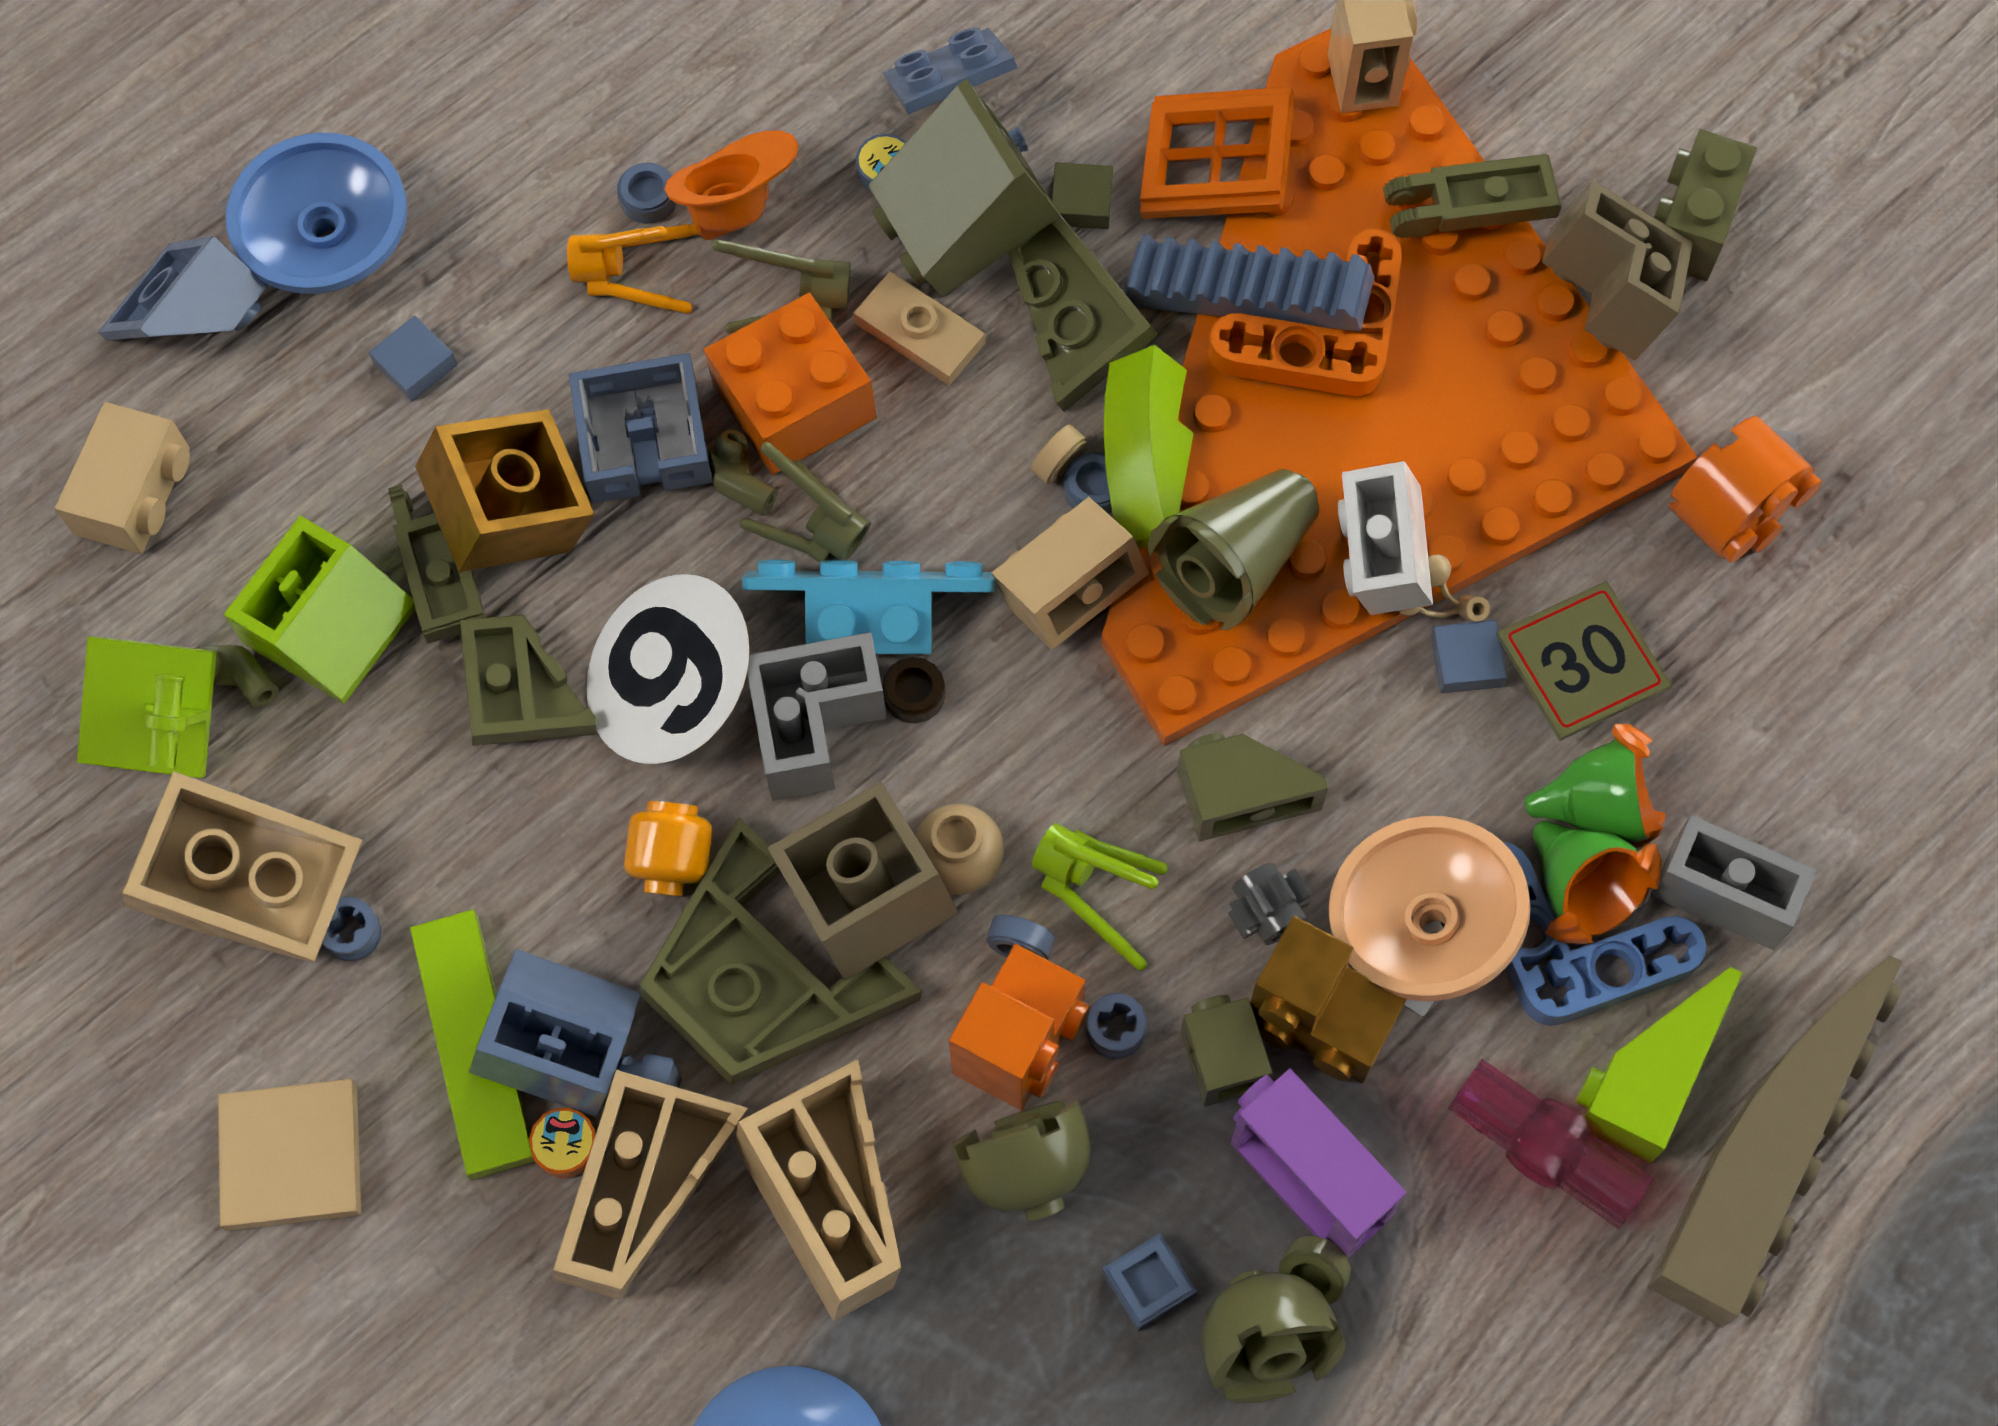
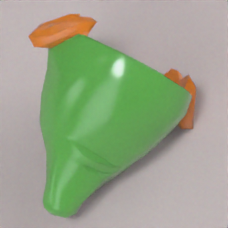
M1614 724L1611 731L1615 740L1592 749L1573 760L1559 777L1542 789L1529 794L1525 798L1524 804L1527 814L1532 818H1548L1571 824L1581 830L1614 834L1627 842H1632V845L1639 850L1661 835L1666 816L1664 812L1653 810L1645 783L1642 758H1649L1650 750L1646 745L1652 742L1653 739L1631 724Z
M1540 821L1534 826L1532 836L1539 854L1542 882L1546 898L1556 918L1549 922L1545 934L1561 943H1593V936L1609 932L1625 923L1645 900L1650 888L1658 890L1661 881L1662 859L1656 843L1644 845L1639 851L1620 837L1606 832L1572 829L1550 821Z

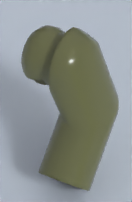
M736 430L720 432L709 452L714 487L720 494L762 516L767 515L776 501L778 489L751 476L749 457L746 452L749 444L747 438L742 433Z

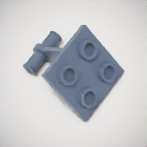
M973 27L952 35L948 39L949 45L927 53L925 50H918L900 57L894 63L895 68L885 71L883 74L887 84L909 115L946 99L955 87L966 79L974 87L1017 69L1014 57L990 28L981 31L980 28ZM1016 127L1014 130L1009 131L1008 133L1020 152L1028 151L1020 128Z

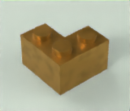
M1293 915L1259 976L1252 994L1250 1004L1261 1038L1281 1049H1289L1293 1045L1315 1057L1313 1064L1319 1070L1337 1080L1347 1082L1352 1077L1364 1083L1407 999L1385 991L1368 980V977L1347 967L1354 949L1353 946Z

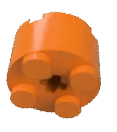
M1759 416L1749 417L1731 429L1739 438L1734 443L1728 444L1723 448H1720L1716 443L1709 447L1693 463L1674 487L1671 496L1676 501L1668 503V508L1721 559H1727L1730 563L1738 560L1749 549L1759 553L1766 548L1783 529V526L1777 520L1791 505L1797 509L1805 504L1818 491L1823 482L1814 474V468Z

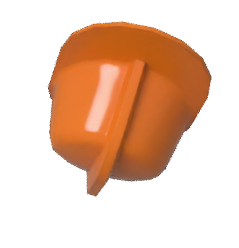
M782 130L762 131L747 135L732 142L706 159L677 171L667 180L664 189L669 200L680 205H686L697 233L704 240H712L755 223L763 215L769 196V181L789 168L797 157L799 144L792 134Z

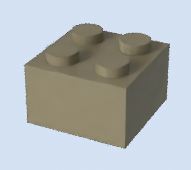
M882 782L875 784L767 847L844 981L959 914L938 871Z

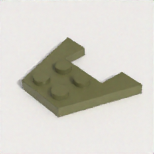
M740 817L737 819L639 985L640 995L730 1085L920 1001L922 993L887 957L880 959L845 981L842 977L828 989L742 905L781 871L767 848L769 845Z

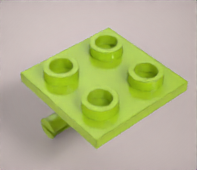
M97 636L87 637L77 763L170 775L174 771L188 777H206L217 651Z

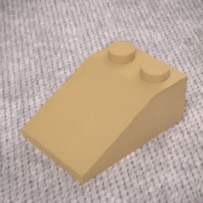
M173 771L122 892L124 907L186 929L315 963L361 846L362 839Z

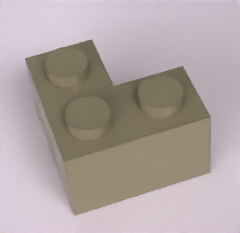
M1592 180L1551 227L1542 263L1550 267L1564 281L1576 283L1592 293L1584 330L1594 335L1602 345L1611 349H1617L1631 359L1636 360L1680 313L1693 242Z

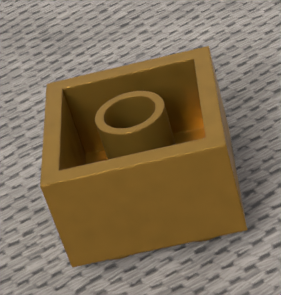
M549 409L435 426L415 465L458 572L572 552L594 516V511Z

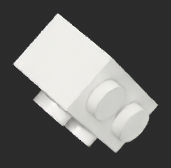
M1405 461L1342 472L1344 499L1338 501V516L1342 533L1345 537H1348L1350 558L1344 560L1343 569L1345 584L1350 597L1356 596L1370 615L1433 605L1421 485Z

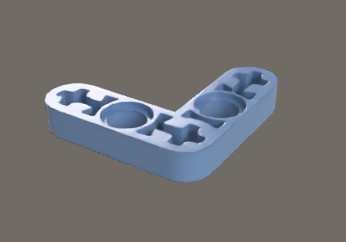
M1503 842L1512 851L1524 872L1530 896V919L1539 924L1544 935L1543 943L1540 946L1532 949L1520 948L1516 956L1505 968L1522 1007L1528 1016L1536 1022L1549 1026L1563 1024L1682 981L1692 975L1705 957L1707 945L1704 934L1695 923L1687 918L1678 916L1664 917L1570 951L1567 943H1561L1545 934L1549 922L1556 918L1529 859L1515 845ZM1665 935H1668L1674 944L1682 942L1686 944L1688 949L1681 957V963H1678L1674 955H1665L1654 959L1648 966L1647 970L1652 976L1646 974L1643 956L1656 952L1666 940ZM1634 944L1640 945V951ZM1549 954L1554 956L1555 959L1550 960L1544 970L1553 987L1564 985L1568 990L1561 1000V1007H1557L1552 999L1540 1000L1537 993H1539L1544 985V978L1539 966H1534L1528 972L1524 970L1523 966L1534 965L1545 959ZM1604 955L1620 957L1629 966L1631 973L1630 982L1620 987L1608 986L1596 974V960Z

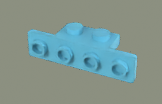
M772 559L758 561V570H749L742 577L743 590L805 591V644L871 632L876 654H931L932 592H995L996 586L992 573L983 572V563L974 561L946 562L945 572H920V562L886 561L883 562V571H858V562L851 560L821 561L820 571H795V561Z

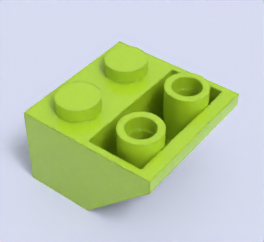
M300 515L223 615L244 645L342 704H345L416 608L410 595L352 545Z

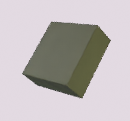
M1055 162L1052 203L1070 227L1109 229L1113 166Z

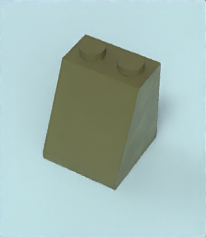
M968 79L955 87L868 185L879 203V206L872 210L875 219L891 240L899 236L907 250L899 256L905 269L918 286L927 281L942 297L1061 217L1004 125Z

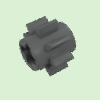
M1268 863L1250 871L1232 886V890L1238 899L1230 903L1232 910L1228 914L1243 939L1258 932L1264 943L1271 945L1279 942L1293 915L1305 922L1308 921L1302 908L1310 904L1307 899L1312 894L1296 869L1282 875L1274 863Z

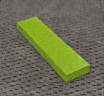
M472 909L410 927L467 1177L470 1180H474L535 1162L529 1144L530 1132L520 1090L469 1073L477 1045L497 996L478 915Z

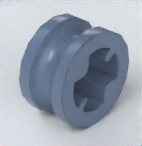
M342 897L338 901L322 944L334 957L343 961H358L366 958L376 949L381 940L382 928L379 918L364 901L355 897ZM353 915L360 925L365 922V928H360L354 932L353 942L345 943L339 934L334 935V931L344 928L345 917Z
M1111 993L1099 998L1092 1005L1087 1018V1037L1090 1045L1098 1054L1109 1059H1122L1131 1056L1141 1047L1146 1032V1015L1143 1007L1134 998L1125 994ZM1114 1012H1122L1127 1015V1026L1133 1023L1135 1025L1134 1033L1129 1031L1123 1032L1119 1041L1107 1039V1028L1099 1029L1097 1026L1099 1020L1110 1021Z

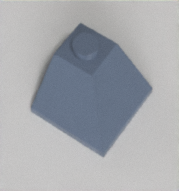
M214 236L169 243L98 333L106 340L225 332L233 331L234 329L238 331L249 324L260 310L261 304L257 299L267 288L268 284L261 281L248 266Z

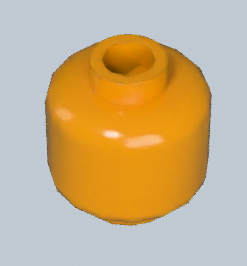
M647 801L646 811H639L631 816L628 824L624 868L631 877L645 880L644 893L682 896L684 884H697L701 882L708 870L712 826L708 820L698 816L699 806Z

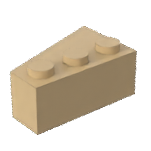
M858 1059L738 1122L735 1140L737 1152L833 1321L892 1290L901 1270L884 1183L881 1182L874 1148L875 1138L872 1123L868 1119L861 1085L862 1075Z
M616 1070L553 1269V1281L620 1299L737 1132L738 1122L745 1118L748 1108Z

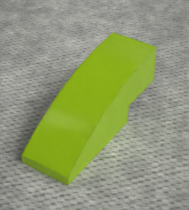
M1156 345L1109 363L1105 392L1104 449L1112 513L1114 519L1134 537L1138 548L1147 547L1151 531L1164 519L1180 511L1194 434L1178 421L1187 370Z

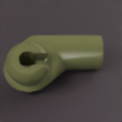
M209 645L203 648H195L217 651L214 687H238L251 705L256 708L266 706L276 698L279 692L278 686L246 648L239 645Z

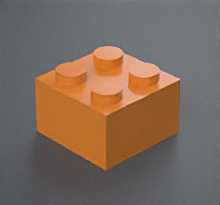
M810 292L703 349L714 389L771 475L781 470L761 451V445L764 442H770L791 461H800L877 419L870 378Z

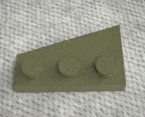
M1062 216L1008 252L1023 301L1028 306L1037 334L1035 338L1041 357L1045 360L1052 381L1051 389L1056 404L1063 412L1108 376L1109 363L1139 351L1158 335Z

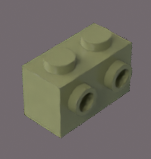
M1699 129L1691 151L1679 148L1667 183L1677 185L1673 199L1665 196L1661 197L1654 218L1693 242L1687 275L1708 281L1727 237L1757 147L1703 129Z

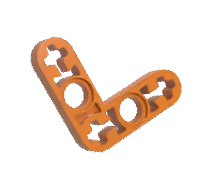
M1366 229L1358 232L1351 239L1345 261L1349 262L1352 255H1359L1367 263V252L1379 254L1378 259L1380 263L1368 301L1379 308L1381 318L1378 321L1363 323L1361 331H1352L1243 313H1230L1219 318L1211 329L1207 349L1208 358L1212 366L1219 372L1229 376L1334 394L1364 396L1372 393L1379 386L1387 362L1402 260V249L1398 240L1387 231ZM1231 336L1243 338L1241 353L1229 351ZM1264 340L1271 341L1268 360L1260 359ZM1290 343H1298L1306 346L1311 351L1313 360L1305 366H1292L1282 359L1279 350ZM1325 350L1333 351L1329 370L1321 369ZM1352 356L1363 358L1362 363L1365 368L1362 374L1351 372V363L1349 362Z

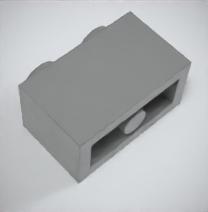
M1690 815L1673 841L1661 870L1658 890L1653 889L1651 897L1771 950H1775L1794 928L1816 869Z

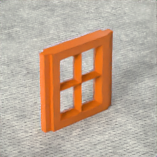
M1292 86L1155 96L1151 108L1140 193V214L1142 219L1282 211L1285 199L1294 113V92ZM1270 120L1267 142L1224 145L1226 123ZM1215 124L1212 146L1170 149L1172 127ZM1266 157L1263 179L1220 182L1222 159ZM1211 160L1208 183L1165 185L1168 163Z

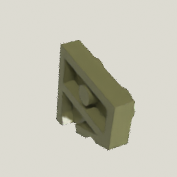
M524 615L460 620L472 746L595 735V715L589 707L585 709L567 684L566 674L555 658L546 654L541 647L540 637Z

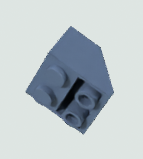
M515 949L477 1045L469 1073L596 1117L607 1096L626 1043L640 992Z

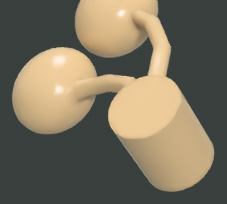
M1434 554L1428 557L1431 587L1440 586L1443 596L1451 605L1455 606V609L1435 612L1418 607L1398 611L1406 616L1420 612L1424 616L1446 618L1458 614L1463 619L1479 622L1488 617L1490 605L1485 598L1470 594L1462 595L1458 600H1455L1448 592L1446 581L1451 574V564L1445 556Z

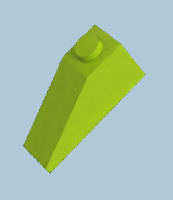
M1729 967L1618 1050L1602 1071L1591 1066L1575 1099V1103L1585 1107L1577 1128L1651 1164L1667 1146L1743 972Z

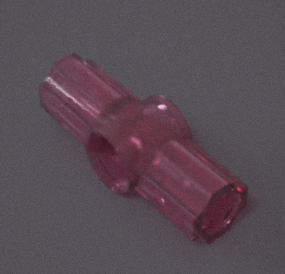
M1483 1059L1470 1074L1448 1107V1110L1455 1114L1456 1117L1462 1119L1477 1132L1485 1135L1505 1149L1509 1162L1527 1178L1548 1189L1554 1190L1559 1187L1618 1230L1637 1207L1654 1180L1644 1170L1638 1168L1621 1156V1154L1595 1138L1592 1126L1575 1110L1554 1099H1539Z

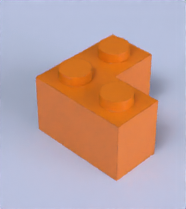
M1015 943L992 985L981 982L949 1039L952 1074L1023 1111L1031 1095L1041 1099L1058 1070L1059 1063L1055 1059L1059 1052V1044L1062 1038L1065 1037L1073 1041L1081 1030L1091 1006L1083 1002L1086 980Z

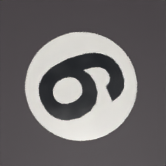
M680 574L666 576L635 591L616 609L605 624L597 639L589 663L587 702L588 707L595 715L598 734L608 747L618 755L644 764H660L680 759L709 741L732 713L744 687L748 671L750 648L743 614L733 597L723 587L697 575Z

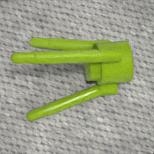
M1055 822L1042 837L1032 860V868L1046 875L1041 888L1060 898L1137 970H1144L1147 967L1146 960L1083 901L1069 885L1073 882L1083 886L1091 876L1094 868L1097 867L1148 889H1156L1159 884L1158 879L1139 869L1164 875L1168 871L1167 864L1146 857V855L1097 840L1078 829L1073 832Z

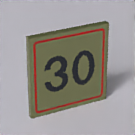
M1607 581L1501 629L1496 633V637L1559 741L1661 694L1672 687L1669 679Z

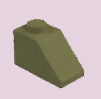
M1221 733L1208 734L1196 738L1188 744V748L1180 750L1177 773L1199 842L1316 812L1323 808L1328 790L1323 775L1244 734L1225 738Z

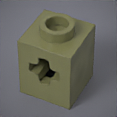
M1228 995L1213 996L1195 1003L1191 1007L1192 1013L1184 1015L1181 1035L1204 1107L1241 1097L1263 1076L1268 1074L1270 1078L1272 1077L1273 1073L1248 997L1231 1002Z

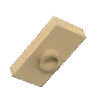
M891 271L887 273L853 313L856 325L948 386L953 383L986 344L983 331Z

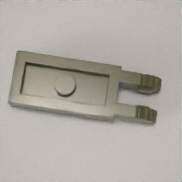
M1547 154L1431 168V172L1395 177V179L1385 183V187H1383L1386 203L1394 205V207L1405 204L1407 206L1420 204L1432 197L1433 205L1420 206L1415 209H1403L1392 216V219H1390L1392 233L1396 237H1401V239H1408L1412 236L1414 238L1424 237L1437 229L1440 232L1558 218L1562 207L1550 157Z
M402 484L390 487L388 491L397 521L393 528L423 635L429 644L461 634L460 620L486 618L473 570L458 572L435 513L414 519L412 515L413 506L408 492L404 490Z

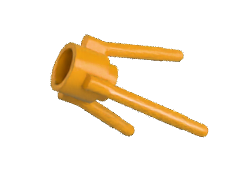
M684 224L671 227L641 228L613 234L570 235L567 244V264L570 279L574 283L587 282L588 296H613L665 310L690 314L693 311V306L689 302L612 283L610 280L612 276L622 275V248L688 238L699 234L694 224Z

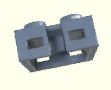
M690 353L569 373L584 482L592 504L639 496L640 485L662 482L664 490L668 491L713 483L696 376Z

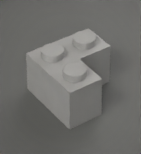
M868 632L749 655L747 674L763 765L772 801L835 789L824 731L887 719L872 633Z

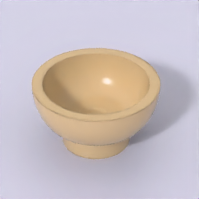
M961 803L941 806L925 816L914 833L938 871L949 894H968L983 888L993 880L1002 865L1004 858L1002 834L994 820L977 807Z

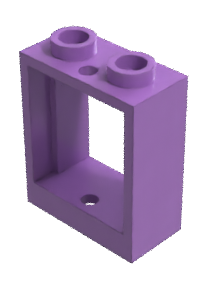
M1291 1068L1275 1082L1268 1074L1263 1076L1241 1096L1237 1102L1241 1108L1233 1117L1236 1121V1126L1230 1145L1314 1236L1331 1241L1340 1247L1349 1259L1391 1220L1407 1192Z

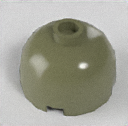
M1073 1099L1066 1107L1063 1100L1055 1101L994 1121L996 1127L989 1131L991 1137L981 1142L975 1129L952 1143L951 1149L969 1191L983 1205L998 1211L1012 1212L1024 1210L1027 1221L1045 1218L1066 1207L1062 1196L1080 1185L1088 1171L1091 1154L1088 1125L1078 1099Z
M1263 1270L1246 1271L1232 1279L1229 1287L1220 1293L1206 1311L1200 1340L1204 1363L1213 1387L1217 1391L1219 1386H1221L1227 1400L1240 1403H1258L1295 1393L1294 1384L1288 1380L1302 1376L1312 1370L1315 1380L1318 1381L1338 1364L1343 1357L1347 1345L1336 1317L1321 1291L1296 1275L1281 1272H1265Z

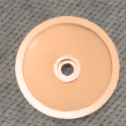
M1420 816L1385 826L1364 839L1353 849L1341 865L1334 879L1329 900V919L1333 936L1354 947L1348 963L1351 969L1368 977V980L1385 991L1407 1000L1440 1001L1459 997L1477 990L1497 977L1510 964L1519 951L1527 933L1530 920V896L1527 881L1518 860L1512 851L1494 834L1476 824L1458 818ZM1432 921H1440L1445 924L1444 928L1437 933H1427L1423 930L1425 925Z

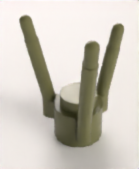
M720 239L712 242V248L718 252L801 271L799 297L810 292L830 322L832 319V309L847 310L851 262L822 259L811 260ZM766 315L728 322L725 325V331L732 334Z
M764 442L761 445V451L819 504L806 524V529L813 533L812 540L746 517L740 520V527L763 538L804 552L819 563L827 561L831 554L839 560H847L867 535L871 522L843 503L801 461H791L770 442Z

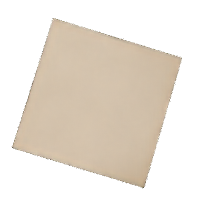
M353 1079L218 1094L220 1227L222 1229L233 1231L361 1215L357 1084Z

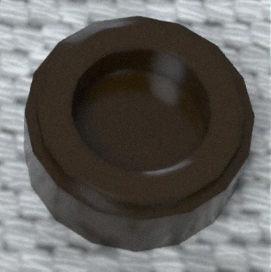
M910 657L899 660L890 666L884 675L882 683L886 708L893 717L902 722L916 724L928 721L938 714L944 704L946 691L943 675L935 664L924 658Z

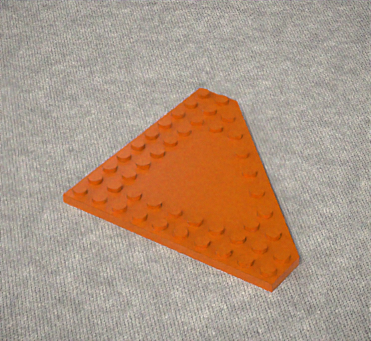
M1330 28L1276 54L1265 87L1292 86L1294 92V113L1285 199L1282 211L1227 214L1219 243L1226 250H1232L1234 243H1240L1249 252H1256L1257 246L1260 245L1267 248L1272 254L1277 255L1281 248H1287L1297 257H1302L1304 250H1311L1319 259H1326L1328 252H1332L1342 261H1345L1350 241L1358 232L1366 229H1381L1393 235L1390 219L1396 215V212H1401L1403 209H1415L1420 206L1433 205L1432 197L1416 205L1407 206L1405 204L1395 207L1394 205H1389L1385 201L1383 187H1385V183H1388L1389 180H1393L1395 177L1431 172V168L1484 162V159L1411 58L1409 69L1405 73L1399 106L1341 113L1327 56L1332 29ZM1270 120L1255 121L1249 143L1267 142ZM1266 157L1244 158L1238 181L1263 179ZM1528 221L1440 232L1437 229L1427 236L1416 238L1412 236L1408 239H1401V237L1393 235L1401 246L1402 260L1387 362L1379 386L1372 393L1364 396H1346L1234 377L1221 373L1212 366L1208 358L1207 347L1211 329L1214 323L1222 316L1197 315L1182 365L1187 372L1178 421L1194 434L1179 512L1279 469H1287L1305 476L1313 484L1317 492L1319 514L1249 616L1230 630H1219L1224 623L1213 619L1204 626L1191 619L1179 609L1160 586L1155 575L1163 568L1157 551L1149 557L1148 546L1138 548L1149 574L1111 603L1102 632L1101 645L1163 746L1411 617L1402 615L1398 611L1370 615L1356 596L1350 597L1347 591L1343 564L1345 559L1350 558L1348 537H1345L1342 533L1338 516V501L1344 499L1342 472L1405 461L1421 485L1428 557L1440 554L1449 560L1451 574L1446 581V586L1450 595H1453L1685 473L1698 459L1695 452L1625 355L1617 349H1611L1602 345L1594 335L1584 330L1589 305L1573 283L1564 281L1550 267L1542 263L1546 245ZM1367 252V263L1371 266L1374 274L1373 282H1375L1380 263L1378 259L1379 254ZM1371 302L1367 304L1363 323H1373L1381 318L1379 308ZM1231 336L1229 351L1241 353L1243 338ZM1263 341L1260 359L1268 360L1271 341ZM1290 343L1279 350L1282 359L1292 366H1305L1313 360L1311 351L1306 346L1298 343ZM1325 350L1321 369L1329 370L1333 351ZM1358 356L1351 357L1349 362L1351 363V372L1356 374L1363 373L1365 368L1362 363L1363 358ZM1440 586L1431 587L1433 605L1445 599Z

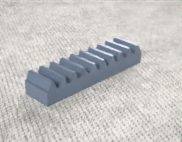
M1143 234L1142 240L1138 241L1124 293L1135 307L1213 316L1243 313L1326 328L1361 331L1374 281V274L1370 264L1366 263L1359 255H1352L1348 262L1342 261L1332 252H1328L1326 259H1319L1311 250H1304L1302 257H1297L1287 248H1281L1277 255L1272 254L1267 248L1260 245L1257 246L1256 252H1249L1240 243H1234L1232 250H1226L1217 241H1211L1210 247L1206 248L1195 239H1188L1185 246L1180 245L1172 237L1166 236L1164 243H1158L1150 235Z

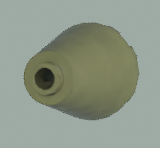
M1279 469L1167 517L1151 531L1147 545L1149 557L1157 551L1163 567L1155 574L1160 586L1174 604L1194 621L1205 626L1213 619L1224 623L1219 630H1230L1249 616L1318 517L1319 503L1316 489L1305 476L1287 469Z

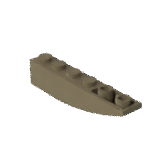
M1889 955L1840 997L1775 1064L1737 1113L1703 1168L1647 1288L1722 1328L1736 1319L1740 1313L1747 1317L1752 1314L1767 1284L1766 1279L1758 1276L1762 1264L1768 1253L1777 1256L1781 1252L1793 1229L1795 1220L1786 1215L1795 1193L1803 1197L1807 1194L1821 1168L1822 1160L1813 1156L1822 1134L1831 1138L1847 1112L1849 1102L1840 1098L1849 1076L1856 1080L1861 1077L1874 1053L1876 1044L1866 1040L1875 1020L1882 1023L1887 1020L1899 999L1902 987L1894 984L1893 981L1901 966V960Z

